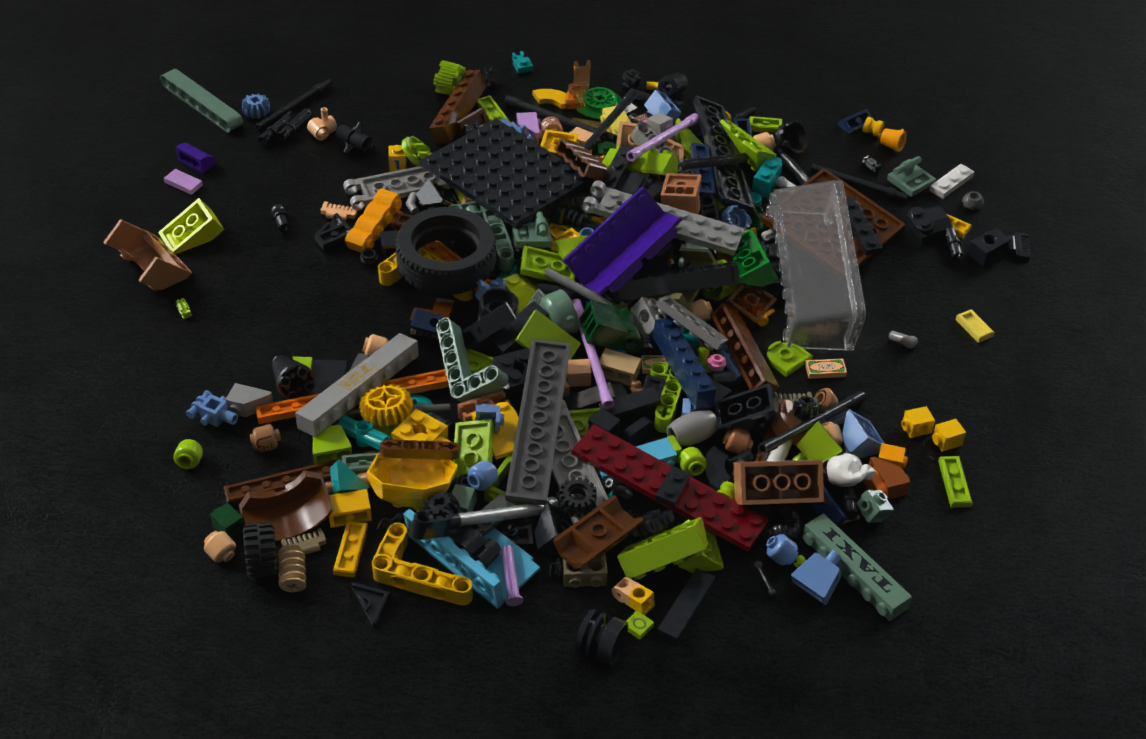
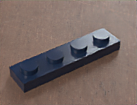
M691 144L692 158L710 157L708 145ZM712 167L693 169L694 174L702 175L699 196L701 197L703 194L709 193L715 197L716 191Z

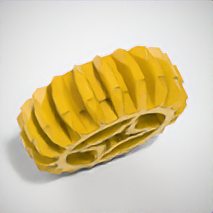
M392 384L390 386L383 385V387L376 386V389H369V392H365L364 396L360 398L359 410L363 420L370 421L373 426L379 425L380 428L383 426L389 427L390 425L396 426L398 422L402 423L412 413L413 399L410 392L406 391V388H400L399 385L395 387Z

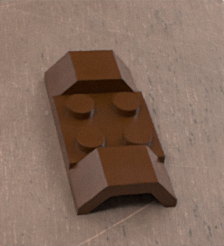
M613 495L555 537L553 542L559 555L574 569L582 568L596 557H601L625 539L632 530L644 522V519L642 517L634 519L622 509L618 498Z

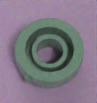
M559 289L542 297L539 305L548 312V319L568 334H575L579 331L580 326L576 309L565 291Z

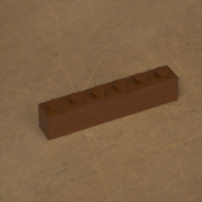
M468 70L464 73L450 97L433 120L429 129L436 144L452 142L459 131L456 122L469 115L487 85L480 70Z
M722 302L711 313V316L720 333L729 339L726 345L748 387L753 389L770 383L775 392L780 387L738 309Z

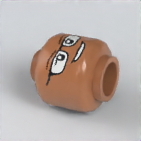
M547 117L540 124L542 136H544L545 130L563 132L561 122L556 117Z

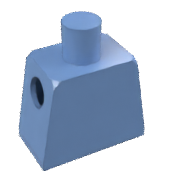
M831 550L826 558L818 553H814L791 574L793 583L826 605L841 579V570L836 565L842 557L834 550Z

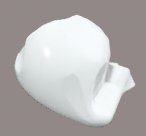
M849 453L834 456L827 464L828 480L832 485L838 487L854 486L864 479L872 480L876 474V471L870 465H862L857 456Z

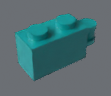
M774 157L772 160L766 159L754 176L752 190L760 194L761 197H769L776 186L777 178L781 176L782 160L779 157Z

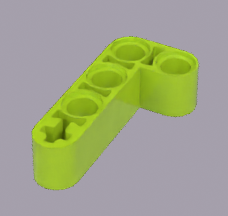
M654 362L651 365L650 375L665 379L664 388L660 396L661 405H658L655 411L654 428L658 432L665 433L667 432V427L674 421L684 390L668 363Z

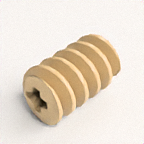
M286 545L278 551L279 587L286 592L295 593L306 588L305 554L301 552L302 550L298 545Z

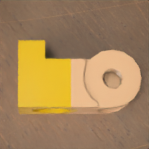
M624 577L612 588L614 597L633 608L635 612L639 611L646 615L654 607V592L630 578Z

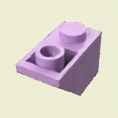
M517 113V127L519 128L524 124L527 130L523 134L526 137L531 134L535 140L534 142L539 144V139H542V129H540L541 120L537 119V113Z

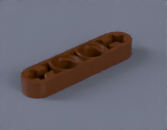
M383 440L380 443V455L387 458L454 460L460 456V445L447 441Z

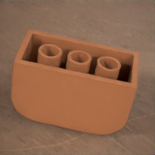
M823 461L734 462L735 501L740 505L824 502Z

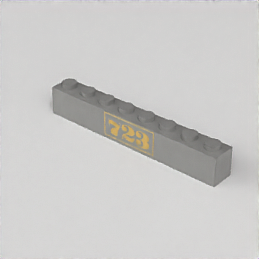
M401 333L396 335L295 412L297 428L314 437L319 435L356 406L365 392H369V389H376V386L380 387L419 356L417 340Z

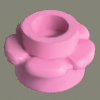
M714 354L708 358L709 368L713 371H722L726 366V359L720 354Z

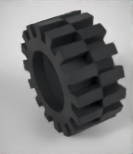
M572 477L571 482L567 479L565 484L562 483L559 491V504L566 514L570 511V516H574V513H577V517H581V513L586 516L588 511H593V508L596 506L597 489L592 482L589 483L588 479L585 478L582 481V477H578V480ZM578 493L584 495L586 498L583 500H574L570 497V495Z

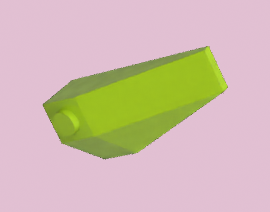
M721 119V125L739 152L747 153V156L750 157L747 163L751 165L750 168L758 172L766 159L772 160V158L776 157L777 154L731 121Z

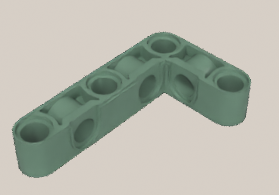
M476 202L449 206L473 212L482 217L492 227L496 236L497 267L503 272L511 271L514 267V251L504 221Z

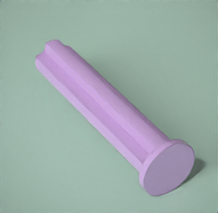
M511 545L502 546L501 553L508 593L506 604L517 606L523 603V597L519 594L513 548Z

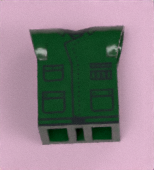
M592 299L589 301L579 318L587 344L617 350L621 348L626 353H637L642 349L643 342L631 310H620L619 307Z

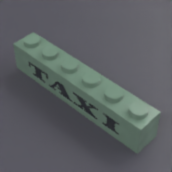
M824 513L805 525L802 538L806 544L814 548L824 558L827 557L831 550L837 552L842 557L836 565L840 568L842 576L850 586L854 587L862 594L866 601H869L877 609L879 614L891 621L908 610L912 596Z

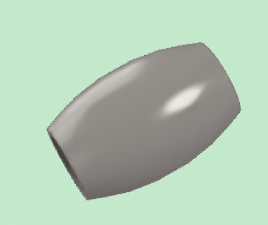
M710 410L687 413L675 419L667 427V436L674 435L681 447L698 444L710 438L718 430L717 418Z

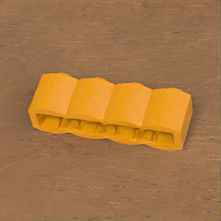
M382 188L377 191L373 201L367 205L364 213L358 218L354 227L345 238L349 249L360 253L364 249H373L375 241L380 237V232H384V228L391 223L393 215L400 210L402 206L400 195Z

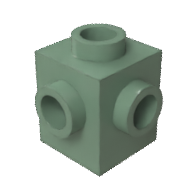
M867 490L856 503L862 516L865 517L868 523L882 522L894 510L882 490Z

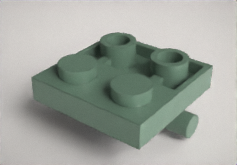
M920 156L902 162L887 177L888 181L911 197L929 188L936 182V178L916 165L922 161Z
M542 212L536 213V223H525L517 229L512 227L516 248L523 249L524 245L540 249L552 247L549 225Z

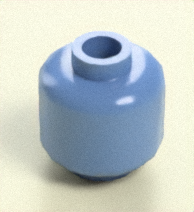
M481 461L468 470V483L472 488L479 491L488 489L498 480L497 468L489 461Z
M786 535L772 536L767 541V555L777 564L790 565L796 560L798 556L797 544Z

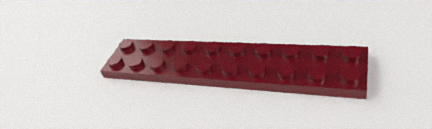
M595 424L591 426L572 449L571 455L689 520L702 517L705 529L749 552L769 523L768 518L744 505L737 504L735 500L692 477L674 508L655 500V495L672 466Z

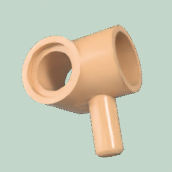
M326 107L321 108L322 119L313 118L307 125L308 131L320 141L325 140L330 133L337 131L336 121L331 115L328 116V109Z

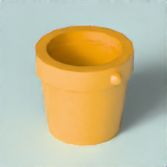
M886 128L881 134L880 144L893 149L895 153L900 152L906 141V132L904 129L893 130Z

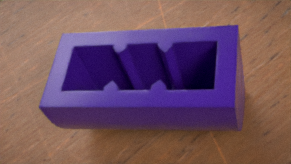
M181 143L176 146L178 160L201 173L206 172L217 164L213 156L188 143Z

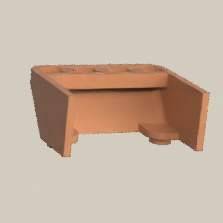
M121 219L104 241V244L121 252L120 256L126 261L132 260L136 262L144 271L139 281L148 285L154 291H162L187 279L192 273L160 238Z

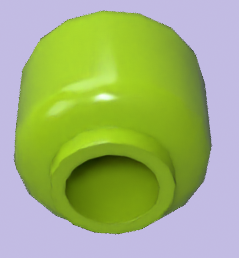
M191 439L181 441L174 452L173 458L175 463L183 469L195 468L203 455L202 446Z
M685 448L678 455L679 467L681 470L691 473V477L698 476L705 470L707 462L698 448Z

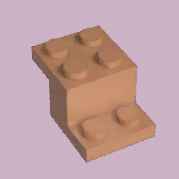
M667 173L660 195L661 204L699 215L701 208L699 190L702 175Z

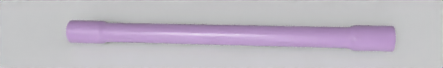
M694 113L688 116L682 122L641 146L626 153L627 160L631 162L636 160L642 154L679 132L699 122V115Z
M574 299L572 303L579 319L584 309L581 300ZM579 320V330L599 389L603 408L610 409L614 406L611 391L608 389L595 346L586 343Z

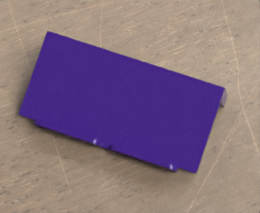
M641 187L562 261L580 283L594 293L601 296L608 289L616 292L642 268L643 263L641 260L644 257L652 259L677 235L675 227L682 219L664 212L645 187Z

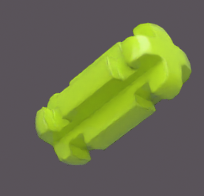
M184 298L177 300V307L182 318H190L192 314H190L191 310H189L190 308Z

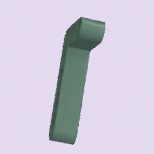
M449 318L439 320L437 323V333L451 396L463 403L494 393L505 387L508 383V376L496 366H488L471 375L460 326Z

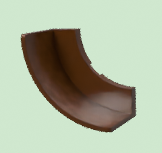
M304 470L294 481L285 485L286 489L276 493L275 490L265 492L248 491L239 504L244 526L247 524L272 522L275 531V541L281 542L282 539L287 540L303 535L320 525L333 512L322 473Z

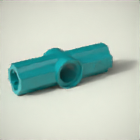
M344 415L340 417L337 425L342 426L346 435L356 439V444L360 447L371 446L380 451V443L383 440H393L392 437L373 429V424L370 421H357Z

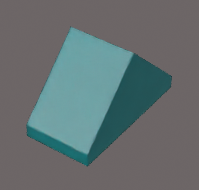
M340 459L330 467L332 494L369 488Z

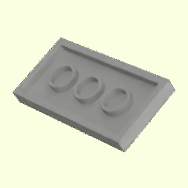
M670 296L660 298L655 304L661 314L671 316L675 324L680 327H686L690 330L689 333L693 337L704 340V344L712 350L714 348L718 350L729 340Z

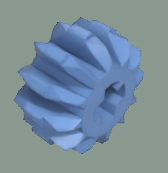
M252 93V96L247 95L243 99L242 111L247 118L252 117L253 120L255 118L260 119V117H266V114H269L270 102L265 95L260 96L259 93L257 95Z

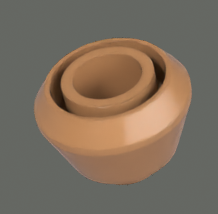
M829 388L819 390L814 397L818 401V413L838 404L837 396Z

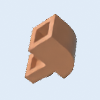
M784 400L782 405L779 406L780 412L775 414L776 418L772 422L771 427L774 433L779 435L804 421L794 416L792 401ZM808 431L791 439L792 445H797Z

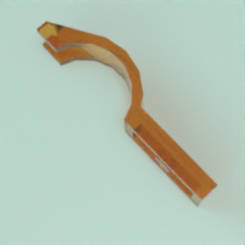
M587 60L586 66H578V61H574V82L569 84L565 109L582 108L585 91L589 89L590 60Z

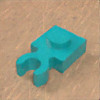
M520 51V55L512 53L513 65L518 74L533 71V64L529 57H524L523 51Z

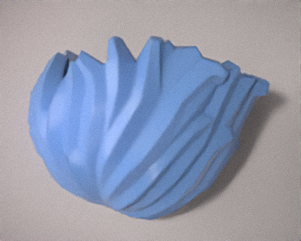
M738 205L729 206L721 212V222L744 228V231L747 227H750L749 224H752L750 215L744 209H738Z

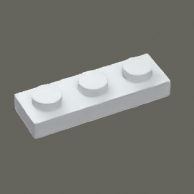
M960 164L933 183L929 191L943 199L974 176V171Z

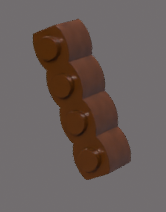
M564 138L559 139L555 149L556 153L562 156L565 162L570 163L574 170H578L580 176L598 181L603 180L607 173L604 163L599 162L596 156L591 155L589 150L584 149L581 143Z

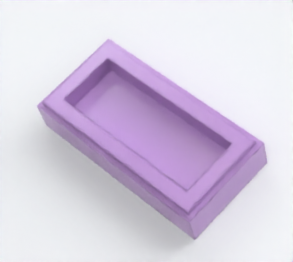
M174 169L164 177L165 183L191 195L203 186L201 180L177 169Z

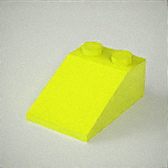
M198 198L158 233L165 244L175 254L212 241L225 229L213 211Z

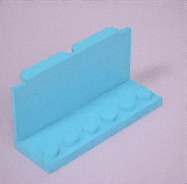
M408 509L403 515L409 538L451 572L469 578L472 581V588L499 609L508 598L501 551L495 561L485 569L480 561H474L465 549H459L448 536L425 540L415 539L410 535V528L415 513ZM496 528L486 536H482L485 541L489 538L495 540L500 547L512 546L519 589L540 570V566L534 563L532 556Z

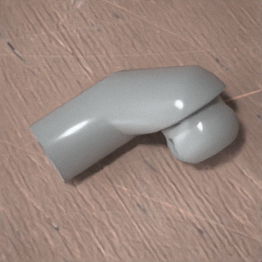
M417 192L410 193L406 201V206L413 215L419 212V208L415 204L419 202L416 196Z
M891 331L889 334L890 340L899 342L907 348H914L918 343L915 336H908L896 331Z

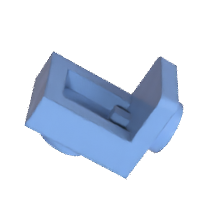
M490 404L476 405L475 421L493 419L495 421V433H499L500 426H504V414L500 413V406Z

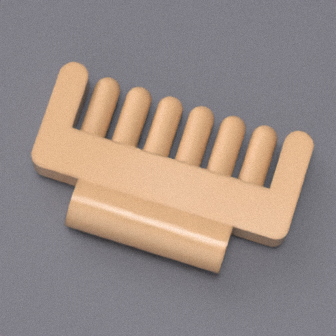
M325 201L321 208V214L326 215V218L334 219L333 215L338 213L344 221H347L348 218L355 219L358 207L354 206L355 209L352 207L349 209V206L345 208L344 205L341 207L336 204L332 207L331 203L328 205V202Z

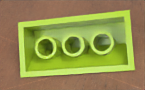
M617 145L616 149L610 148L602 163L605 164L606 168H609L620 147L619 145ZM651 149L634 160L628 171L666 175L667 173L677 174L679 155H674L673 151L669 150L657 153L658 149Z
M702 517L624 547L617 557L625 576L630 579L634 577V580L645 577L646 572L651 570L654 573L665 569V565L669 563L676 565L685 561L684 557L690 555L697 557L705 553L704 550L709 544Z

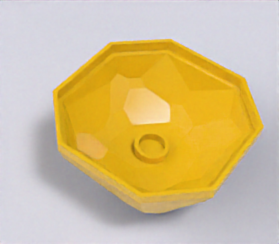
M379 453L367 471V479L376 495L382 500L392 503L394 507H413L415 510H423L424 502L429 500V496H435L436 492L438 494H441L443 491L447 492L458 465L452 460L387 458Z

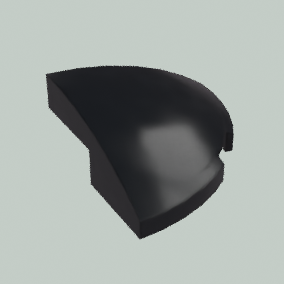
M534 516L504 520L495 527L516 545L530 546L535 543Z

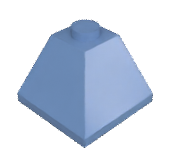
M850 409L846 412L842 437L845 444L844 449L848 451L847 453L859 458L878 454L881 443H884L872 423Z

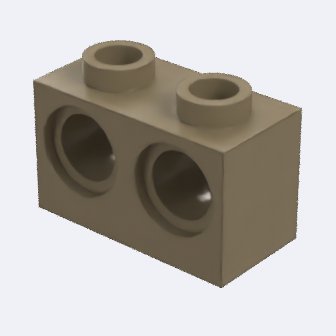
M606 553L599 558L596 557L584 567L576 569L563 559L564 587L607 586Z

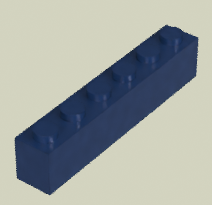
M671 317L655 320L653 339L694 409L700 410L714 407L716 388L680 328L673 322L674 319Z

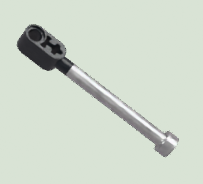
M548 497L547 503L560 509L557 498ZM526 504L452 514L444 508L420 510L414 514L410 535L419 540L446 536L449 528L538 516L541 515L544 505Z

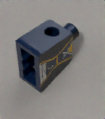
M415 308L410 337L439 341L437 323L445 317Z

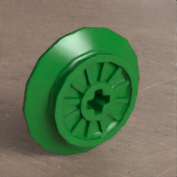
M595 87L579 95L576 99V108L585 117L600 120L603 108L617 106L622 99L610 89Z

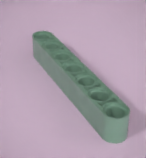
M173 69L160 76V80L165 88L226 132H231L243 125V119L238 112L179 70Z

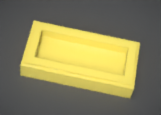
M972 309L956 316V321L978 343L993 337L994 332Z

